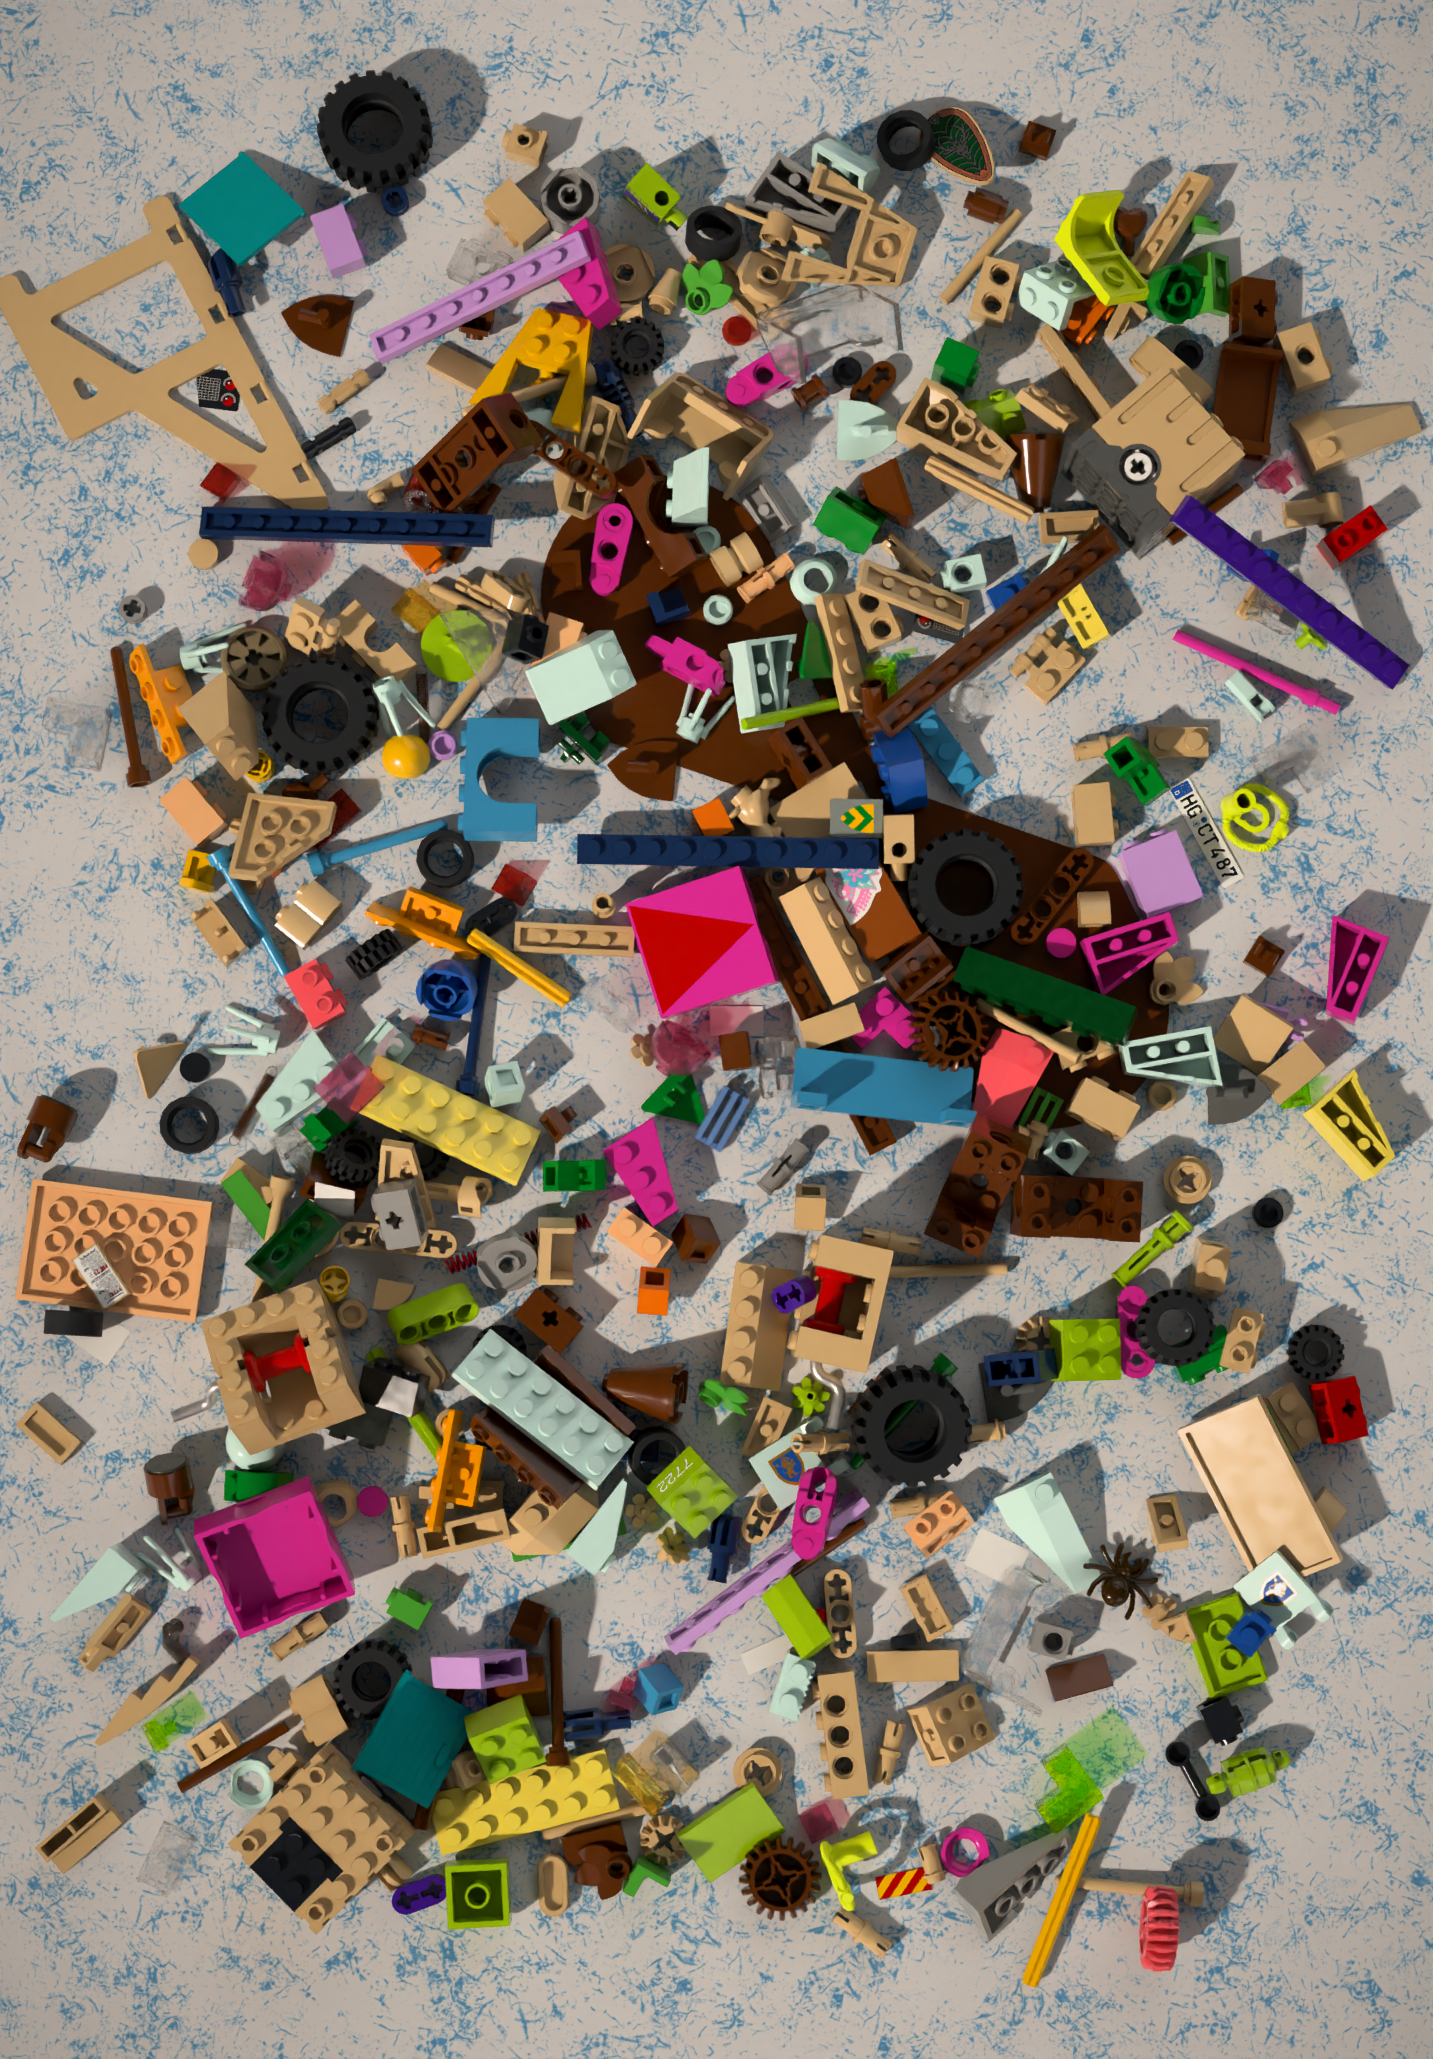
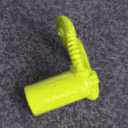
M1253 782L1244 784L1238 790L1225 795L1221 800L1220 806L1223 812L1221 816L1223 818L1222 826H1224L1222 829L1227 839H1230L1232 844L1241 849L1251 850V852L1255 853L1257 851L1259 853L1269 851V849L1271 850L1277 844L1279 839H1284L1289 832L1287 821L1289 820L1288 817H1290V811H1288L1290 808L1287 807L1288 804H1285L1286 801H1283L1284 799L1281 796H1278L1277 793L1267 788V786L1260 783L1254 784ZM1253 791L1269 797L1278 805L1281 811L1280 819L1276 822L1269 840L1263 844L1246 842L1237 837L1231 831L1230 826L1231 821L1252 833H1259L1268 826L1270 821L1269 812L1263 805L1256 802ZM1257 809L1262 813L1263 821L1261 825L1254 827L1249 825L1246 820L1241 819L1242 814Z
M870 1831L832 1845L827 1841L820 1843L822 1866L827 1867L834 1889L838 1893L839 1902L847 1911L854 1910L855 1901L851 1887L846 1882L844 1874H842V1867L878 1854Z

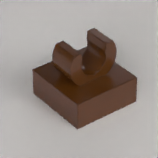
M1028 121L1018 152L1046 161L1056 130Z
M1259 935L1242 962L1264 976L1270 977L1285 951Z
M554 1105L540 1117L539 1121L554 1141L558 1143L573 1130L569 1123L574 1120L577 1114L571 1106L560 1113Z

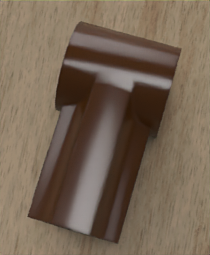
M869 678L859 684L863 713L860 714L859 719L865 740L874 739L873 733L882 731L872 712L888 699L885 680Z

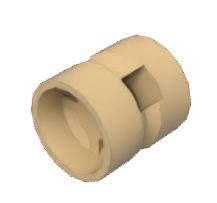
M745 532L730 540V548L722 546L708 553L715 570L727 587L742 578V571L751 574L764 566L759 552Z

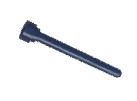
M483 953L479 957L477 972L478 993L472 1008L464 1073L460 1075V1080H456L455 1091L470 1096H479L480 1083H477L478 1077L475 1074L491 958Z

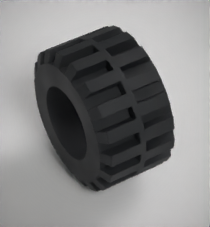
M1183 1289L1163 1290L1150 1296L1146 1300L1147 1302L1141 1305L1138 1310L1140 1313L1135 1319V1324H1137L1135 1335L1139 1339L1140 1343L1138 1344L1140 1348L1144 1349L1149 1358L1163 1365L1185 1366L1198 1361L1202 1355L1209 1351L1208 1347L1214 1341L1213 1331H1216V1324L1213 1325L1212 1318H1214L1213 1312L1209 1311V1305L1205 1300L1202 1301L1197 1294ZM1171 1309L1185 1312L1192 1323L1190 1338L1179 1346L1166 1344L1158 1333L1160 1317Z
M370 1639L350 1648L339 1660V1664L334 1672L335 1681L333 1682V1687L337 1690V1700L342 1701L344 1704L343 1708L346 1711L350 1710L354 1713L352 1716L357 1718L360 1716L365 1717V1720L379 1718L403 1672L406 1669L410 1672L413 1671L411 1664L407 1662V1655L405 1653L402 1654L398 1650L399 1647L395 1644L390 1645L386 1640L375 1641V1639ZM377 1662L388 1670L391 1676V1685L384 1695L371 1697L359 1689L356 1682V1673L364 1663Z

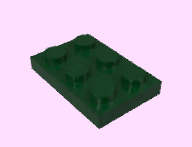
M308 1198L245 1265L279 1294L285 1287L291 1284L293 1278L306 1265L312 1262L315 1255L327 1243L333 1240L342 1226Z

